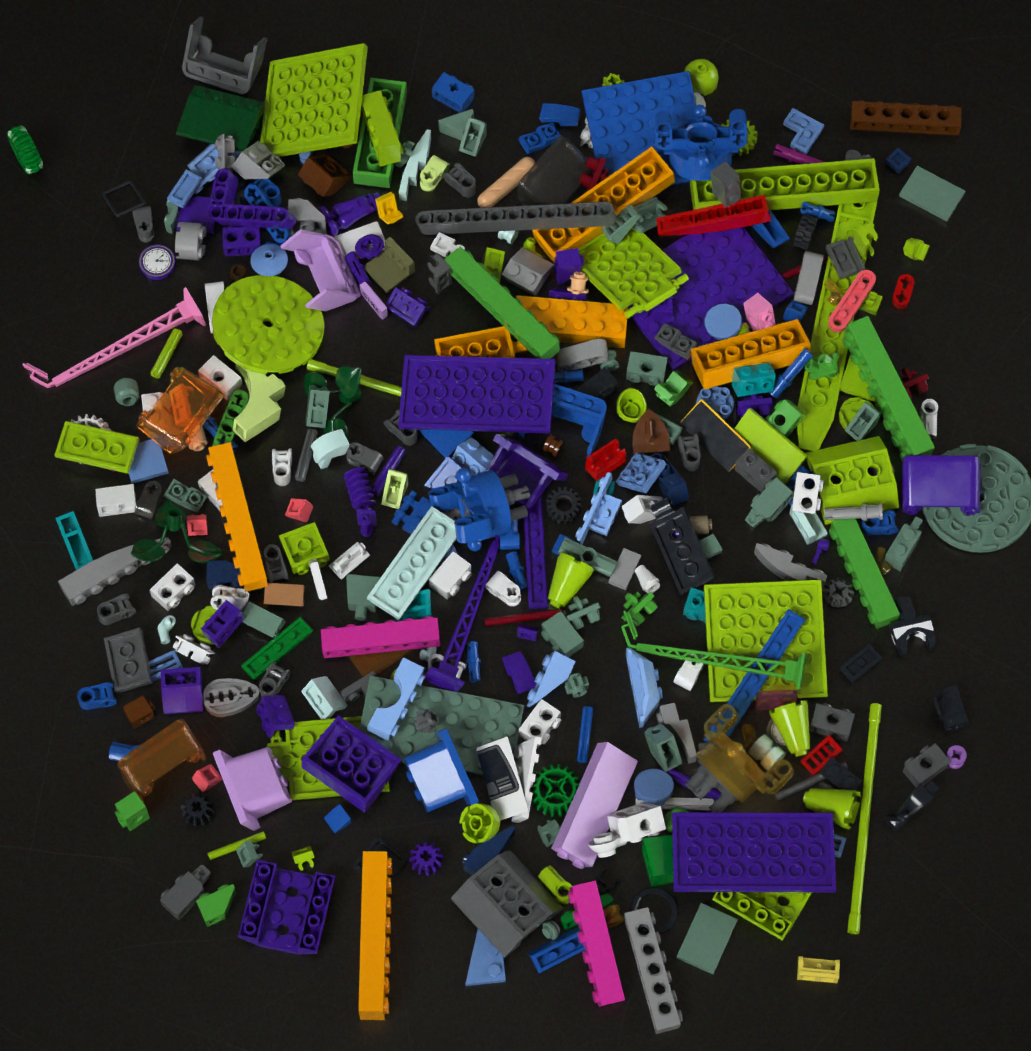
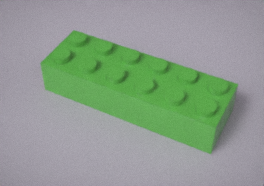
M370 78L368 93L381 90L382 96H386L388 102L387 109L392 114L393 126L397 129L399 140L407 96L406 82ZM363 116L353 169L354 184L390 188L394 163L379 166Z

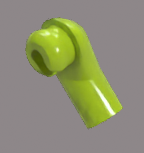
M527 238L523 248L543 258L542 255L535 251V239Z

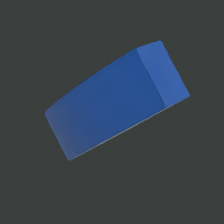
M770 210V222L751 226L769 245L776 248L790 240V238Z

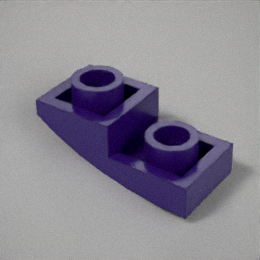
M520 651L502 657L507 675L512 677L517 694L535 688L534 677Z

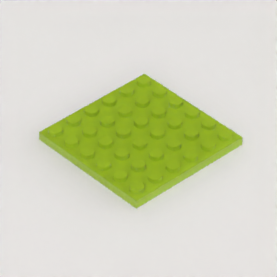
M362 43L270 61L260 143L266 145L268 150L278 157L357 143L368 46Z
M821 580L704 585L707 652L757 658L788 609L805 619V622L779 660L782 662H787V660L797 661L802 653H806L807 660L801 694L798 693L794 682H787L782 678L769 676L754 700L828 697ZM711 656L708 658V661L715 662ZM716 657L719 663L726 659ZM732 659L726 663L737 666ZM737 660L741 667L749 663V661ZM708 665L710 702H728L747 672ZM786 666L777 667L773 673L785 675Z

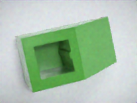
M228 884L218 888V891L212 894L205 893L196 900L207 927L226 919L236 895L233 884L230 886Z

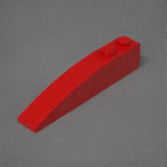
M761 195L738 200L727 208L723 204L658 217L656 221L659 236L737 229L770 222L771 216L766 196Z

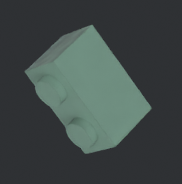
M561 611L542 623L541 635L547 642L550 641L552 643L554 651L570 657L583 648L584 640Z

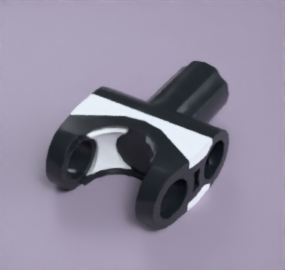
M903 596L896 599L894 602L900 613V620L889 622V626L899 654L901 656L907 655L906 643L912 637L923 640L929 650L934 649L935 636L929 614L916 616L911 596Z

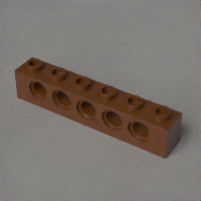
M852 101L850 129L959 135L962 107L953 105L938 106L935 104L919 105L917 103Z

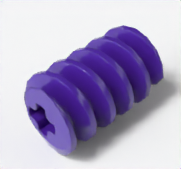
M361 467L351 469L343 476L354 509L370 508L376 504L375 500H371L374 498V494L369 493L372 491V488L368 486L370 481L365 480L368 474L362 473L365 469Z

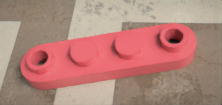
M862 270L858 273L831 314L828 326L833 332L839 333L844 331L866 299L876 281V276L872 271ZM838 322V323H840L841 325H840V326H836L834 323Z

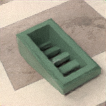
M630 204L616 216L617 219L614 224L604 226L602 231L609 241L619 244L641 216L634 206Z

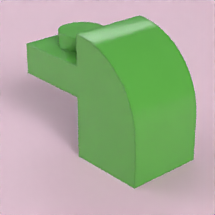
M673 371L666 382L658 383L654 390L658 392L656 395L669 406H673L687 392L693 381L681 371Z

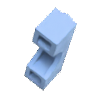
M402 659L394 674V681L399 686L401 697L391 707L377 708L368 724L367 731L389 741L391 735L395 737L399 729L398 721L405 718L408 712L406 708L408 702H413L417 694L415 692L417 685L421 686L426 675L423 674L424 667L408 659Z

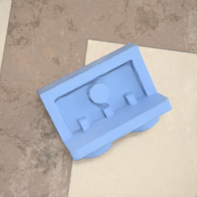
M470 437L457 446L452 459L463 468L468 469L471 475L486 471L494 455Z

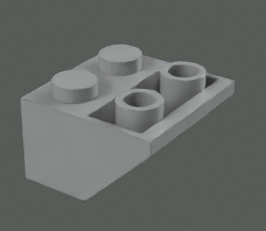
M257 141L242 151L231 168L244 179H268L284 168L285 164L278 156L270 152L266 145Z

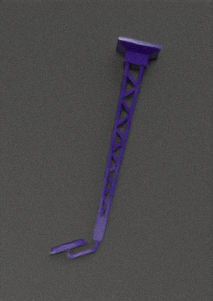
M500 535L495 536V541L491 542L442 661L438 664L437 668L431 667L425 674V681L444 690L458 692L464 685V681L456 677L459 670L457 667L500 545L498 543ZM470 618L467 625L465 619ZM462 626L464 632L458 634V631ZM463 637L461 645L459 646L456 639ZM453 646L456 653L449 654ZM456 658L453 666L446 663V660Z

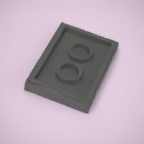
M140 627L104 638L112 683L114 684V692L116 694L153 683L143 631Z

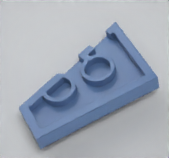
M478 929L465 986L506 982L503 955Z

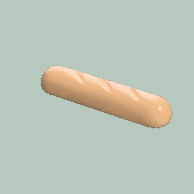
M524 157L479 195L477 200L479 207L492 208L536 170L535 160L531 157Z

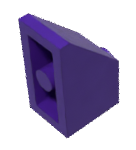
M578 248L556 251L554 270L558 285L568 281L570 275H573L574 272H581L584 259L582 254L579 255Z

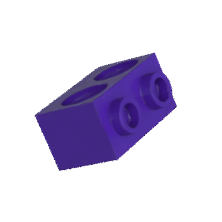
M229 226L223 228V250L225 256L252 255L261 246L260 227Z
M226 600L203 625L201 630L209 641L220 648L244 620L243 614L237 607Z

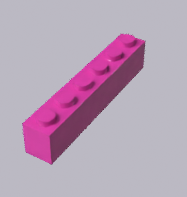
M431 616L419 620L408 618L400 622L388 620L380 624L369 622L361 626L349 624L341 628L330 626L321 630L324 658L440 647L438 618Z
M596 881L570 887V892H568L570 904L573 903L575 908L573 918L575 924L578 923L579 925L578 939L580 943H583L585 951H582L584 962L588 963L590 971H587L589 982L593 983L595 991H592L594 1003H598V1007L624 1001L625 997Z

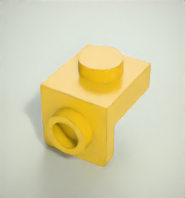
M392 192L375 199L379 218L385 223L392 224L403 218V214L397 209L395 196Z

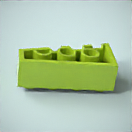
M381 90L362 95L361 103L363 116L380 167L400 162L401 154H403L402 145L398 140L397 129L393 126L392 114L387 109V98L382 96Z

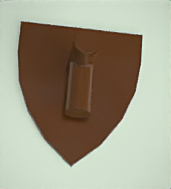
M650 409L640 417L635 426L632 439L633 454H636V452L671 451L668 431L658 415Z

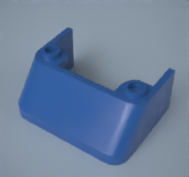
M554 384L552 416L583 425L582 437L586 442L590 443L587 450L588 457L595 452L607 411L606 403L600 398ZM519 432V439L523 440L525 433Z

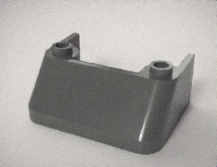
M200 16L190 24L182 65L183 73L187 77L237 94L247 93L251 89L261 68L267 38L264 37L254 45L253 52L248 53L244 58V62L211 52V39L201 34L204 17Z

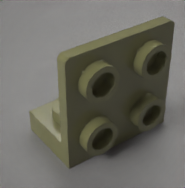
M391 237L385 240L384 251L377 255V258L375 257L364 265L366 273L385 293L391 291L415 272L414 261Z

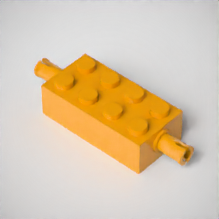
M504 326L434 339L435 356L515 358V353L528 350L519 341L513 342L510 332Z

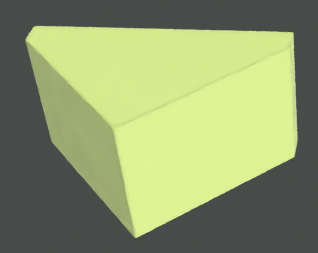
M392 469L388 470L381 505L400 509L408 487V475L406 473Z

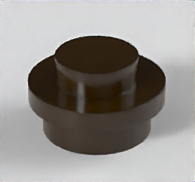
M236 264L230 270V277L236 282L248 277V270L244 265Z

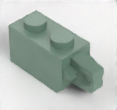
M777 477L774 480L771 479L765 485L766 489L761 494H757L750 505L752 509L745 518V521L753 528L757 527L764 520L768 522L774 521L793 500L794 493Z
M916 516L911 525L904 523L886 553L885 564L901 572L920 539L922 531L918 529L922 524V519Z

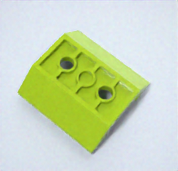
M879 436L805 453L808 455L807 462L810 471H813L815 475H820V480H823L822 492H818L822 503L820 509L825 525L831 524L832 521L837 519L825 520L824 508L858 507L865 503L866 505L882 503L883 512L899 508L897 484L887 448ZM874 467L877 469L878 474L871 476L868 474L867 469ZM838 476L841 479V483L833 484L830 478Z
M716 892L712 900L783 941L812 892ZM785 897L788 899L789 904L781 906L778 903V899Z

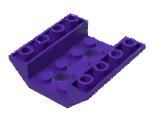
M257 860L238 938L259 947L297 955L317 954L336 876L316 872L314 876L278 868L276 863ZM290 888L298 889L299 892L295 897H290L287 894ZM281 926L289 928V932L286 935L278 933V929Z

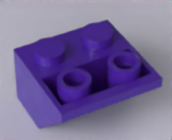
M200 667L161 670L164 714L204 712Z

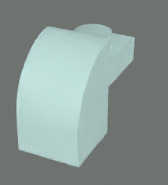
M342 429L329 432L312 443L313 458L318 463L320 469L328 468L332 458L346 454L350 444Z

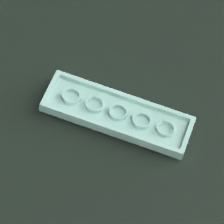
M431 506L367 596V600L400 620L457 539L455 521Z

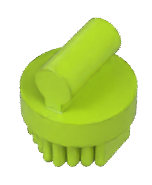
M914 238L906 240L903 247L904 255L913 260L919 259L924 261L929 249V245L924 244V241Z

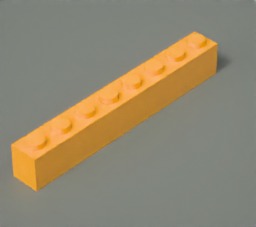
M231 442L208 447L209 455H206L208 466H213L214 471L210 473L213 483L217 482L218 488L215 489L217 500L222 501V506H219L221 516H226L227 522L224 523L226 534L231 535L232 540H228L230 550L235 551L236 557H233L235 569L239 568L240 574L237 575L239 585H244L245 592L268 587Z

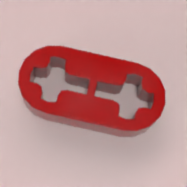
M909 274L901 275L897 281L892 303L898 309L906 308L909 304L914 287V278ZM904 281H908L906 289L903 288ZM903 294V301L899 302L900 295Z

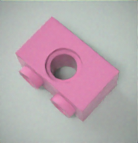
M756 293L743 303L747 324L750 329L756 331L776 325L772 304L759 293Z

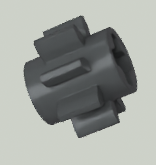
M423 708L416 712L417 717L414 719V725L418 731L431 733L436 730L435 725L438 724L439 719L433 710L429 711V709L425 710Z

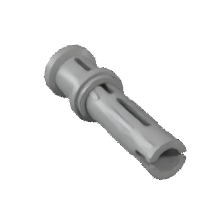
M865 503L858 507L824 508L825 520L861 518L864 521L871 518L883 520L882 503L878 505H866Z

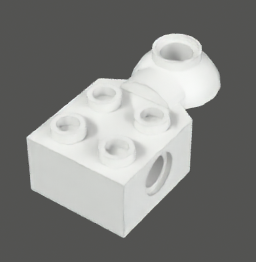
M639 803L608 814L611 833H602L594 836V840L590 841L588 846L591 850L598 853V857L602 858L616 854L615 849L625 845L627 841L635 843L641 841L644 836L652 837L659 835V831L666 829L661 806Z

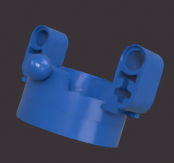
M699 104L693 107V116L688 117L686 123L678 128H672V116L669 112L660 111L655 115L656 147L664 150V155L669 154L670 166L678 175L690 180H711V170L724 162L731 166L732 153H738V148L745 146L747 143V118L744 110H733L729 115V127H722L719 124L713 123L712 117L705 116L706 108Z

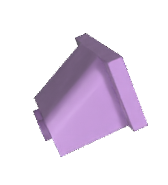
M269 747L234 758L221 750L213 753L241 825L255 831L261 828L257 820L258 818L292 802L287 790L288 782L279 770L281 764L274 757Z

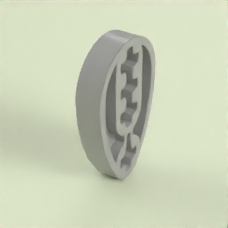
M231 678L214 680L206 686L203 692V702L206 710L216 717H226L240 713L251 707L260 698L259 688L256 685L244 680ZM249 690L253 691V697H249ZM229 693H233L234 700L229 699ZM220 694H223L224 697H226L224 698L223 702H220V700L217 699L220 697ZM210 696H214V703H210Z

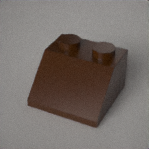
M328 153L308 157L298 173L303 182L314 188L315 192L322 197L334 195L353 177L348 170Z

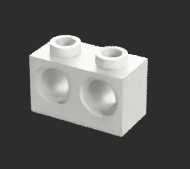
M797 472L792 504L793 512L815 514L816 510H820L821 499H817L818 491L822 492L823 480H820V475ZM806 479L814 481L815 486L813 489H806L804 487ZM803 498H809L812 501L810 508L802 507L801 501Z
M177 563L150 589V593L161 606L169 611L171 608L179 605L181 598L189 595L194 590L195 581ZM178 580H185L184 584H176ZM165 593H171V594H172V595H171L170 597H168V598L162 597Z
M541 699L519 728V736L527 741L535 737L530 732L537 729L541 733L536 737H541V744L545 745L550 738L549 733L551 730L557 729L562 721L560 719L561 712ZM545 714H549L552 716V718L550 720H544L542 716Z

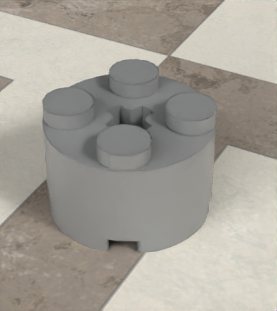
M179 222L177 227H181L180 232L176 231L175 252L179 254L176 258L200 260L202 256H205L206 245H203V237H206L207 227L203 226L202 223Z

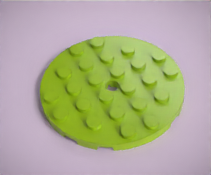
M250 276L231 284L217 299L212 314L213 335L217 345L219 344L225 351L224 354L237 365L257 373L278 372L282 374L305 365L315 356L324 335L323 315L321 310L306 307V304L313 297L293 281L278 276ZM271 321L273 324L271 327H266L263 324L264 322Z

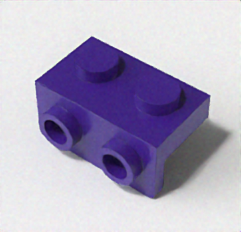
M262 696L260 704L257 705V714L261 717L262 728L266 731L267 737L272 738L274 730L293 729L295 723L285 696Z

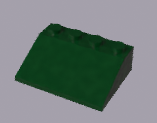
M195 85L188 97L176 135L215 144L217 137L224 134V139L225 136H233L235 150L244 151L250 146L263 121L264 103Z

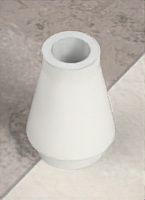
M640 565L635 569L634 572L644 592L649 594L659 589V579L647 570L644 565Z

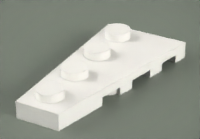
M535 736L517 745L514 750L515 764L528 807V811L512 816V822L520 823L529 818L533 794L529 790L535 782L536 774H533L534 763H538L539 754H536L537 745H541V737Z

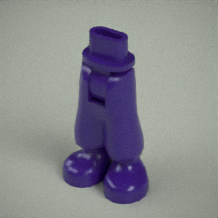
M378 192L372 195L368 193L367 196L362 195L337 203L332 207L331 211H328L324 206L318 207L317 210L325 216L326 229L329 235L332 237L336 236L339 229H346L359 219L376 211L375 199L380 197Z

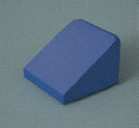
M792 300L784 312L783 320L788 322L798 319L801 324L809 307Z
M341 804L337 805L324 817L335 834L351 824V819Z

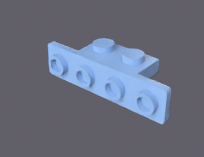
M210 144L187 165L194 174L202 177V182L194 194L199 193L204 188L203 185L206 182L209 183L214 180L215 174L218 171L215 165L216 158L218 157V150L215 149V144ZM235 150V153H228V156H235L236 159L242 151Z
M607 472L605 477L601 478L599 483L600 490L598 494L595 493L591 500L593 505L590 511L587 510L584 515L583 521L585 522L583 527H579L575 537L581 545H583L589 529L607 536L621 507L622 500L606 494L612 481V474Z

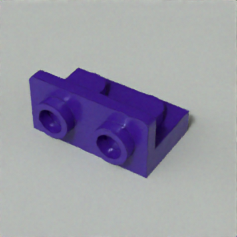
M396 287L385 306L413 326H417L425 311L430 310V307L426 305L428 302L420 297L416 299L411 295L413 292L405 287L402 289Z

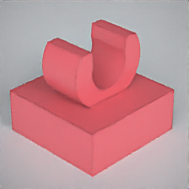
M192 514L187 516L188 536L208 535L206 515Z

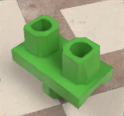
M822 354L816 360L810 359L805 364V370L810 372L809 379L815 380L824 376L828 378L835 377L839 369L837 365L839 354Z
M638 592L634 595L630 593L625 595L627 602L623 606L626 609L633 606L627 612H630L636 627L645 620L639 613L642 608L648 614H651L658 608L652 599L654 595L651 592L645 594L639 601L637 599L641 595ZM624 614L621 618L626 622L627 620Z

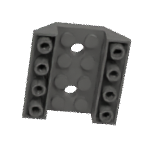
M511 850L494 857L468 878L451 897V900L504 958L519 947L522 939L545 920L550 921L564 909ZM498 878L501 880L502 885L494 886L491 880ZM524 907L529 911V914L526 916L520 915L518 909Z

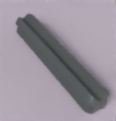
M310 428L307 430L295 474L296 481L304 482L313 453L311 445L318 435L315 429Z

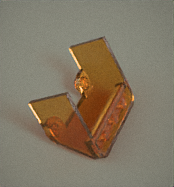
M179 719L121 758L117 766L123 781L131 792L135 791L141 801L144 802L142 796L145 797L153 791V782L185 760L195 763L200 759L205 761L206 757L184 719Z

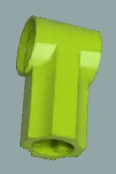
M551 865L544 868L538 875V879L549 889L560 904H569L568 895L561 896L559 892L561 890L570 892L572 885L566 882Z

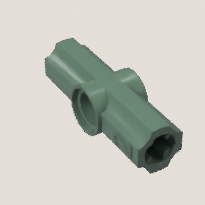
M566 537L558 551L559 554L565 553L574 557L579 562L586 563L595 571L611 577L617 561L596 552L593 548L585 547ZM583 554H591L592 561H585L583 559Z

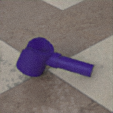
M819 540L812 564L816 565L822 550L828 551L829 540Z

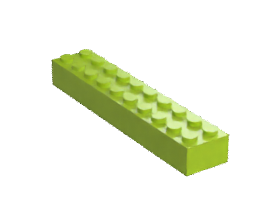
M874 158L735 170L739 174L741 198L739 200L765 195L770 210L803 208L801 207L803 202L816 206L818 204L828 206L877 202L880 191ZM690 180L693 210L722 204L713 195L711 180Z

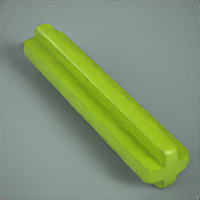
M173 329L151 371L152 377L156 379L161 377L183 336L181 330Z

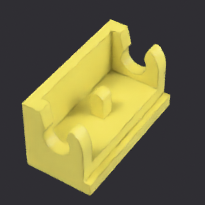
M799 956L797 980L838 983L840 960L813 959Z

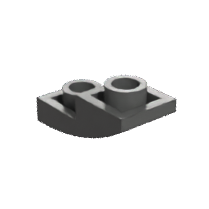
M665 323L654 337L664 347L686 360L691 356V349L698 347L696 341L681 335L680 330Z

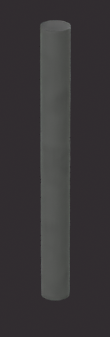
M845 761L840 763L846 769L848 768ZM818 773L774 794L777 801H780L826 778Z

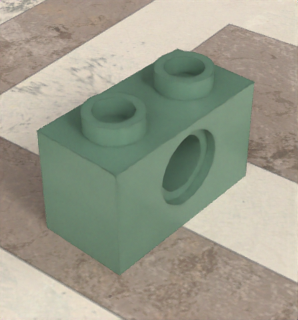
M630 351L626 379L634 383H649L652 386L664 383L668 357ZM648 368L651 371L644 372L642 369Z

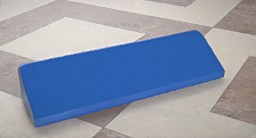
M579 926L562 934L557 939L551 940L528 952L538 973L585 950L583 943H580L577 932L580 931Z

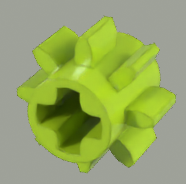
M610 73L607 78H603L602 87L624 83V80H620L619 74Z

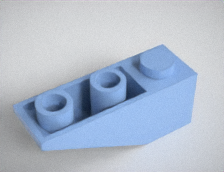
M556 651L550 655L547 654L542 662L543 670L535 678L536 686L530 690L527 696L529 700L527 706L531 707L567 680L575 661Z

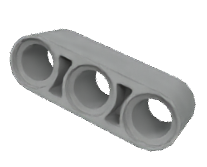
M805 251L794 301L812 305L824 255Z
M594 339L560 349L556 354L557 370L559 372H563V370L574 371L606 362L608 360L607 342L604 339Z

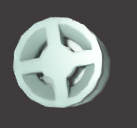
M519 230L499 231L498 238L501 240L505 239L507 243L513 244Z

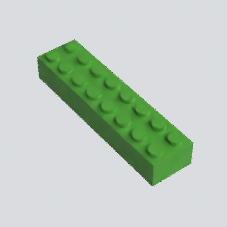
M866 316L849 323L843 335V345L846 349H849L852 363L858 366L860 379L868 385L867 393L870 398L874 397L875 408L881 413L884 419L883 424L886 430L890 431L894 446L899 448L902 462L905 456L931 455L935 447L869 317Z

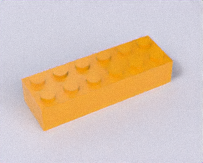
M516 295V298L520 300L526 310L529 309L538 322L544 323L550 334H555L558 337L559 343L580 344L594 339H604L607 342V347L625 348L627 318L624 312L628 310V307L620 311L612 303Z
M795 319L692 348V365L705 390L732 382L735 367L769 362L773 370L790 366L804 348L811 352V345L799 320Z

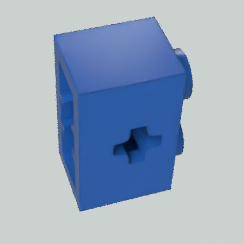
M443 72L432 87V97L461 113L474 100V89L468 83L459 81L454 75H448Z

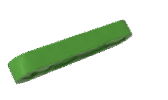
M236 390L233 392L214 437L213 446L219 445L222 437L225 438L224 444L232 443L235 432L233 430L226 432L223 430V427L227 425L233 429L236 417L230 416L229 412L236 411L239 415L242 413L249 398L245 391ZM240 397L242 398V400L240 401V404L238 406L236 405L237 399Z

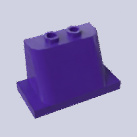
M505 434L495 435L493 441L498 443L500 447L486 471L493 470L499 478L515 473L518 485L504 488V490L510 489L512 491L524 486L528 487L529 490L521 494L530 492V498L515 501V504L520 502L527 508H532L553 479L566 481L569 474L512 437Z

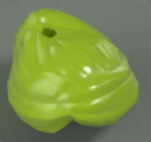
M630 387L625 389L618 396L616 403L617 413L624 421L630 423L638 422L640 417L647 411L645 397L637 389Z

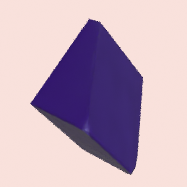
M520 624L517 630V637L536 641L539 628Z

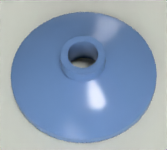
M275 244L262 245L251 256L253 270L262 276H275L281 273L288 263V256L285 250Z

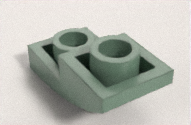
M167 201L166 205L169 213L166 215L164 223L166 231L173 234L177 227L180 207Z
M173 479L164 497L187 509L198 512L207 495L192 486L189 488Z

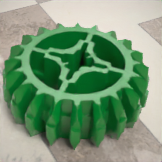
M20 125L7 131L10 145L23 170L27 174H32L42 169L43 162L25 127Z
M551 764L549 770L546 767H542L543 774L539 771L536 772L537 778H535V782L530 788L533 793L532 798H534L532 804H538V811L544 808V815L550 811L551 817L555 816V812H558L559 817H562V811H565L566 814L579 787L580 783L578 782L580 778L579 776L574 777V770L568 773L569 767L567 766L564 770H561L560 764L557 765V769H554ZM555 777H556V778H561V779L558 780V781H553V780L550 779V778H555ZM567 783L572 788V794L569 798L564 791ZM542 784L548 790L545 798L541 796L539 791ZM555 788L556 790L558 788L559 793H552V789ZM554 800H558L561 803L553 804L551 802Z

